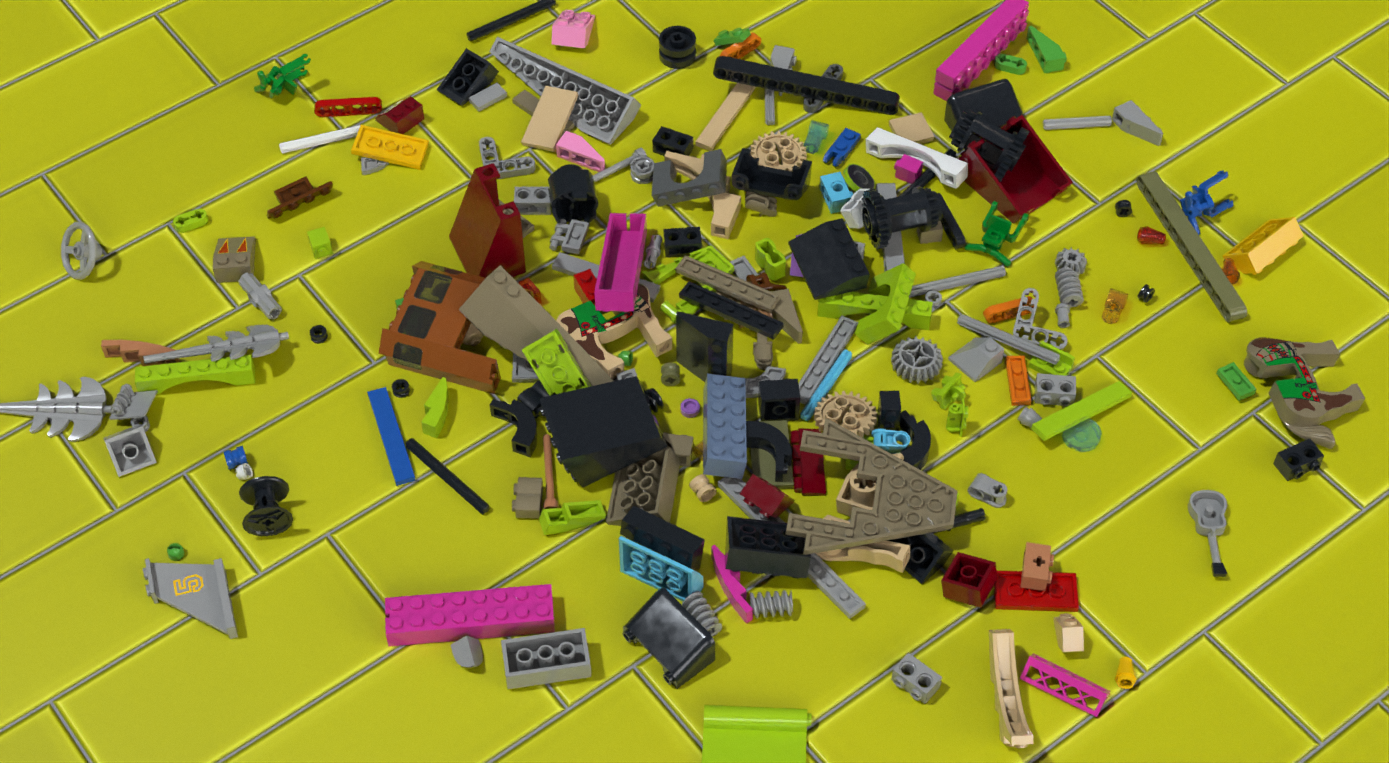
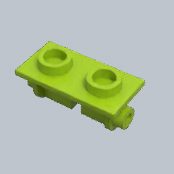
M962 398L961 404L953 403L949 406L946 429L949 432H959L960 437H962L963 429H966V418H968V406H965L964 398Z

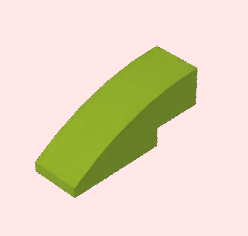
M442 377L424 404L426 416L421 422L423 433L434 438L439 436L448 412L449 395L445 377Z
M601 500L563 503L562 508L543 509L539 522L544 535L575 530L605 519L606 514Z

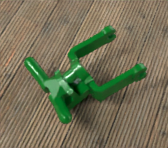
M302 54L301 57L281 68L274 66L266 76L263 71H258L257 75L260 85L255 86L254 91H265L270 85V98H273L275 95L278 96L284 88L294 95L297 90V84L293 81L301 76H305L308 72L307 70L304 72L300 71L304 70V65H308L311 61L310 58L304 60V58L308 57V54Z
M993 201L982 223V230L985 232L981 240L983 244L966 243L964 249L986 252L1006 267H1009L1011 261L998 250L1001 249L1003 242L1008 241L1012 243L1016 241L1023 226L1026 225L1029 219V214L1024 213L1014 233L1010 234L1012 222L994 215L998 208V202Z

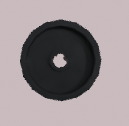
M677 25L670 26L660 33L659 58L665 66L681 69L690 66L695 61L696 36L691 29Z

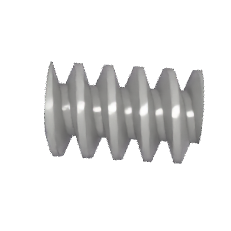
M1070 267L1059 269L1055 273L1060 302L1066 303L1070 308L1081 305L1084 298L1082 296L1083 292L1081 290L1079 274Z
M783 590L780 596L778 591H774L773 597H771L770 592L766 591L764 598L761 592H758L756 598L751 592L750 606L753 608L755 617L759 618L760 612H762L764 618H767L768 612L771 613L772 617H775L776 611L783 617L785 610L791 616L793 612L792 592L790 591L788 596L786 590Z
M698 591L685 598L682 606L711 636L718 634L722 629V624L718 623L719 619L717 617H714L715 613L713 610H710L711 606L706 604L707 600L702 598L703 594Z

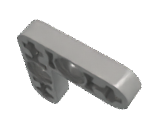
M491 137L480 139L479 148L483 166L494 163L501 178L527 175L535 171V160L532 157L499 161L494 139ZM488 156L494 157L492 160H486L485 158ZM508 166L514 167L513 170H506L505 168Z
M1034 288L1025 289L1021 296L1013 335L1019 337L1016 331H1020L1021 328L1028 334H1030V330H1033L1032 340H1028V335H1023L1022 339L1039 346L1040 342L1035 340V334L1039 332L1044 333L1046 336L1044 342L1046 343L1048 342L1049 334H1051V339L1057 340L1058 337H1061V341L1064 344L1061 343L1060 346H1056L1054 341H1050V344L1063 350L1067 345V337L1063 333L1032 326L1039 294ZM1033 293V296L1036 297L1035 299L1031 300L1030 306H1034V308H1031L1029 306H1022V304L1027 305L1028 298L1025 297V295ZM1024 310L1030 311L1031 318L1028 320L1022 319L1020 316L1021 312Z

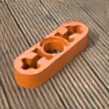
M753 32L743 42L734 43L724 49L720 56L740 59L760 45L761 37Z
M1027 296V305L1022 304V306H1029L1031 308H1034V306H1030L1031 300L1033 298L1031 296ZM1021 298L986 308L983 315L987 323L991 324L1017 317ZM1024 310L1021 312L1020 316L1030 314L1031 312L1028 310Z

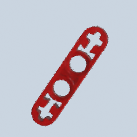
M378 97L318 100L314 104V113L319 117L377 114L382 111V100ZM353 105H360L361 107L354 108ZM336 106H343L344 108H343V109H337V108H335V107H336Z

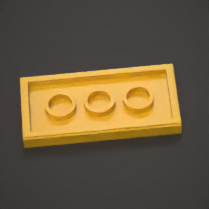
M360 125L351 154L420 170L429 140Z

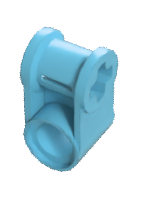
M875 429L872 431L874 445L890 454L902 452L907 449L910 443V436L905 431Z

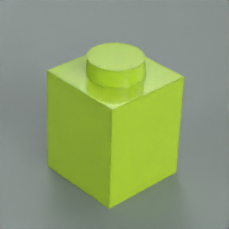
M325 227L307 232L315 259L333 254Z

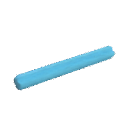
M847 349L842 351L800 413L802 420L809 421L815 413L817 402H821L822 397L825 398L852 358L851 351Z

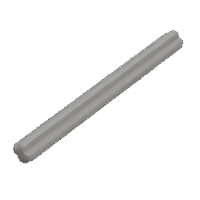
M998 266L912 286L909 298L924 295L929 291H941L1003 277L1006 274L1004 266Z
M961 314L958 317L957 323L1054 365L1060 359L1058 353L969 316Z

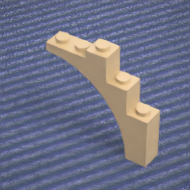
M666 151L665 161L671 160L678 173L694 180L702 172L704 154L699 159ZM726 176L725 193L707 196L714 212L711 222V235L729 239L741 209V196L729 193V176Z
M1010 629L989 630L990 678L994 683L995 710L999 713L1000 740L1008 747L1025 748L1027 744L1034 743L1033 734L1027 724L1020 697L1015 660L1014 632Z

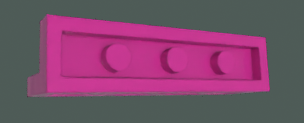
M1034 653L1029 656L1019 678L1098 717L1105 700L1111 692ZM1030 666L1039 670L1041 678L1034 680L1026 676ZM1050 677L1057 678L1060 687L1056 689L1050 688L1046 679ZM1071 686L1077 688L1080 697L1074 699L1068 697L1065 688ZM1093 696L1100 700L1096 710L1087 706L1085 698Z

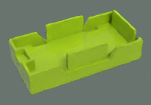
M557 328L522 349L549 396L554 395V392L560 394L592 386L583 375L582 370L570 350H568L567 344ZM559 344H561L562 348L564 349V351H565L564 353L562 352L561 348L559 347ZM580 377L584 382L585 386H583L581 381L579 380Z

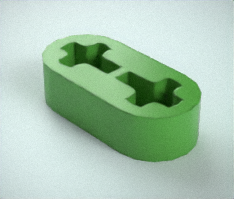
M998 54L995 57L994 66L998 70L1021 75L1026 71L1027 62L1019 57Z

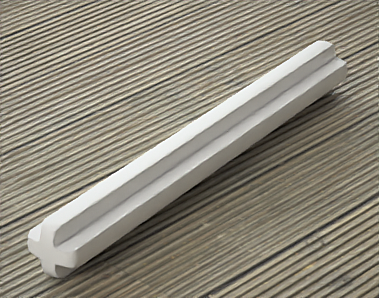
M360 125L279 144L281 153H287L357 136Z

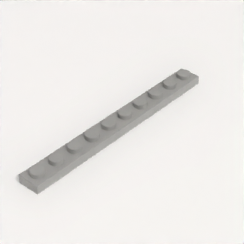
M724 477L718 481V487L750 519L785 523L779 516L777 518L773 516L767 518L759 512L761 508L756 505L751 507L743 501L745 497L740 495V492L746 483L742 479ZM815 553L811 554L808 577L849 619L863 610L866 603Z

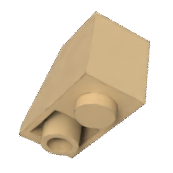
M1065 613L1060 614V617H1054L1058 647L1062 652L1084 651L1083 626L1075 616Z

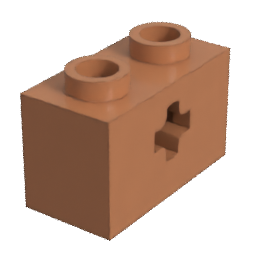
M1026 542L1020 587L1045 591L1047 583L1051 584L1052 571H1049V566H1053L1054 554H1050L1051 546Z

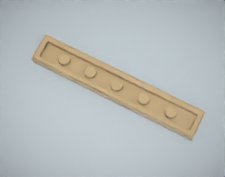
M737 83L696 140V146L712 151L756 87Z

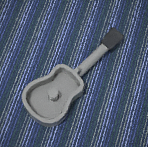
M1196 491L1189 499L1188 512L1195 521L1197 533L1208 536L1213 576L1225 577L1227 571L1220 560L1216 536L1223 534L1226 527L1224 514L1227 508V500L1224 495L1217 491Z

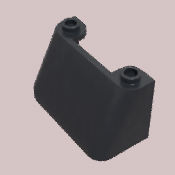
M1001 79L951 95L947 100L944 121L952 131L963 111L968 113L969 110H972L975 113L982 112L981 118L1001 128L1007 124L1006 122L1014 116L1017 118L1021 115L1024 116L1013 86L1008 79Z
M742 148L732 172V185L739 190L789 200H799L808 190L812 161L803 160L800 167L794 165L792 172L760 166L759 158L754 159L751 156V149Z
M665 588L656 591L623 626L622 634L629 643L635 644L639 641L663 666L664 680L669 685L672 684L676 689L715 661V641L711 634Z

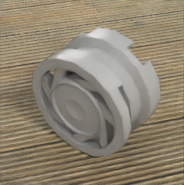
M646 156L633 159L630 163L632 180L639 184L650 183L653 180L654 161Z

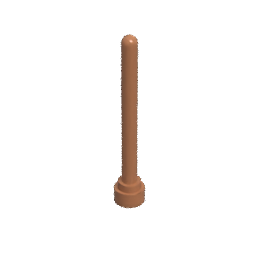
M549 434L543 437L547 498L543 503V509L559 508V503L554 498L552 446Z

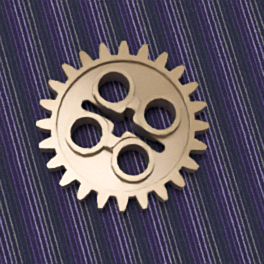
M771 131V135L764 133V138L758 136V141L754 140L753 145H751V156L754 159L759 158L760 166L792 172L794 165L797 167L802 165L803 160L807 158L806 147H803L804 142H799V137L793 139L794 134L787 136V132L781 135L780 131L777 134Z
M845 391L842 392V395H839L837 392H835V396L828 394L827 399L822 397V401L817 402L814 413L815 426H819V432L823 431L826 418L864 439V434L870 435V430L873 431L874 426L877 424L876 407L872 406V401L867 402V397L860 398L859 393L853 396L852 391L849 395H846Z

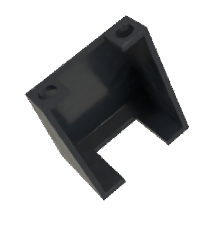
M637 376L539 399L542 405L539 408L540 412L547 419L545 426L553 436L550 440L554 448L558 450L556 457L559 463L564 465L567 473L571 474L574 482H579L582 487H586L668 447L663 433L656 424L648 405L650 400L646 390Z

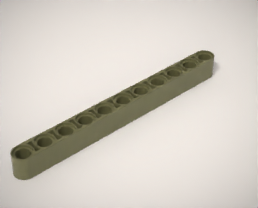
M1153 171L1137 176L1136 181L1139 190L1225 321L1231 322L1246 317L1247 308L1158 173Z

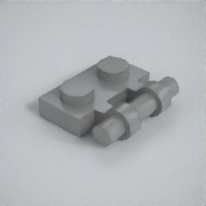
M561 219V223H557L555 226V234L551 236L550 249L556 250L557 246L562 245V251L580 254L589 230V223L572 219L569 225L566 224L567 221L565 219Z

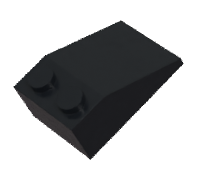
M466 48L437 91L463 106L469 101V97L487 88L499 71L490 62Z

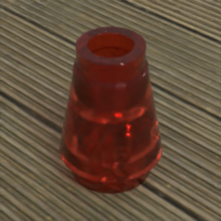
M1148 226L1140 227L1137 235V241H1141L1142 244H1164L1166 234Z

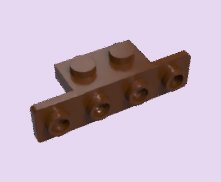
M307 176L275 190L274 194L280 205L268 210L267 218H278L284 211H293L299 207V204L304 202L307 204L315 200V197L319 195L325 196L329 194L333 187L332 181L313 189Z

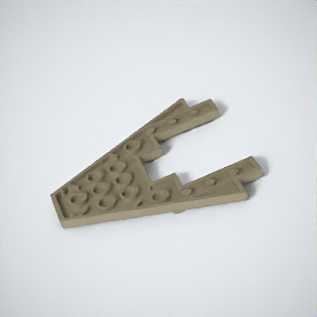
M825 418L823 433L803 430L800 451L859 461L856 478L876 481L873 509L852 507L850 524L789 513L786 535L806 538L803 554L808 555L953 529L957 490L829 419Z

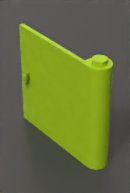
M704 705L702 763H806L807 726H811L812 714L807 713V709Z

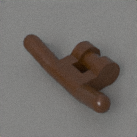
M766 272L759 273L756 276L751 274L746 277L747 282L768 291L787 289L785 285L770 283Z

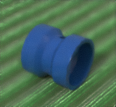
M243 445L232 451H223L229 470L234 469L237 465L248 464Z

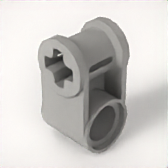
M977 474L968 488V493L973 498L981 500L992 507H1003L1006 504V485L990 478L986 474Z

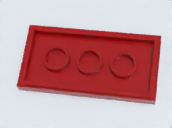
M997 571V581L994 584L995 609L1078 612L1079 610L1076 573L1052 572L1051 584L1047 583L1045 591L1020 587L1022 571Z

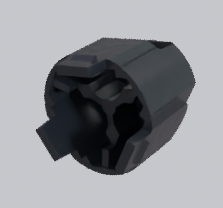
M574 164L561 166L548 178V192L552 208L551 212L556 222L561 223V219H565L567 222H571L572 219L584 220V222L588 223L596 218L598 198L592 173Z

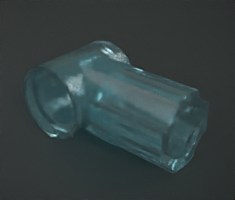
M811 121L808 136L804 142L807 153L814 154L818 152L823 139L827 138L829 124Z

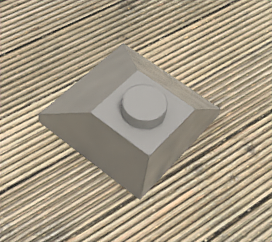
M991 337L974 338L949 356L948 360L976 382L1002 363L1004 348Z

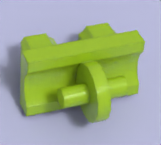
M956 372L953 377L946 375L942 379L943 388L935 387L932 390V398L939 402L941 409L946 410L955 400L962 401V398L965 399L966 393L964 390L966 388L961 382L962 376L960 373Z

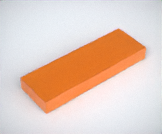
M1005 356L1011 405H1031L1025 356Z

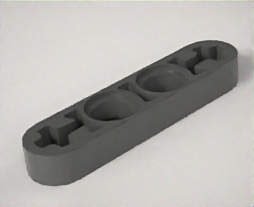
M832 64L821 77L841 80L843 77V67L839 64ZM805 97L803 108L808 113H814L818 111L824 101Z

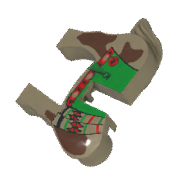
M1259 337L1252 340L1247 346L1244 366L1250 374L1260 378L1296 375L1295 379L1275 381L1269 391V395L1281 421L1290 431L1304 440L1310 438L1315 444L1328 449L1333 448L1335 445L1333 433L1329 428L1320 424L1329 420H1335L1345 413L1358 411L1365 400L1357 383L1351 384L1347 389L1340 392L1319 390L1309 366H1334L1340 353L1333 340L1312 343Z

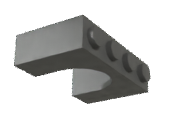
M722 150L704 152L702 172L697 178L687 183L676 182L677 171L671 160L654 163L652 197L657 206L725 193L727 159Z

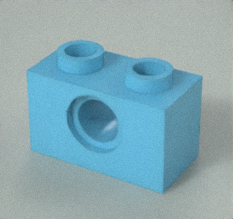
M841 172L820 176L819 189L830 213L841 212V208L851 199L853 192L849 191L848 184L845 182Z

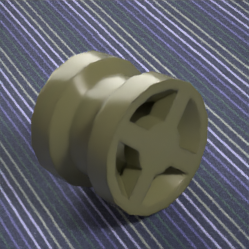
M665 363L662 365V384L666 386L679 384V365L676 363Z

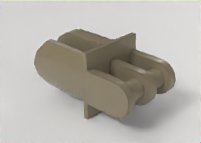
M746 192L745 208L760 212V217L762 214L770 217L777 215L776 198L769 195Z
M757 333V342H753V355L760 370L765 371L767 366L771 367L773 352L772 341L767 342L766 336Z

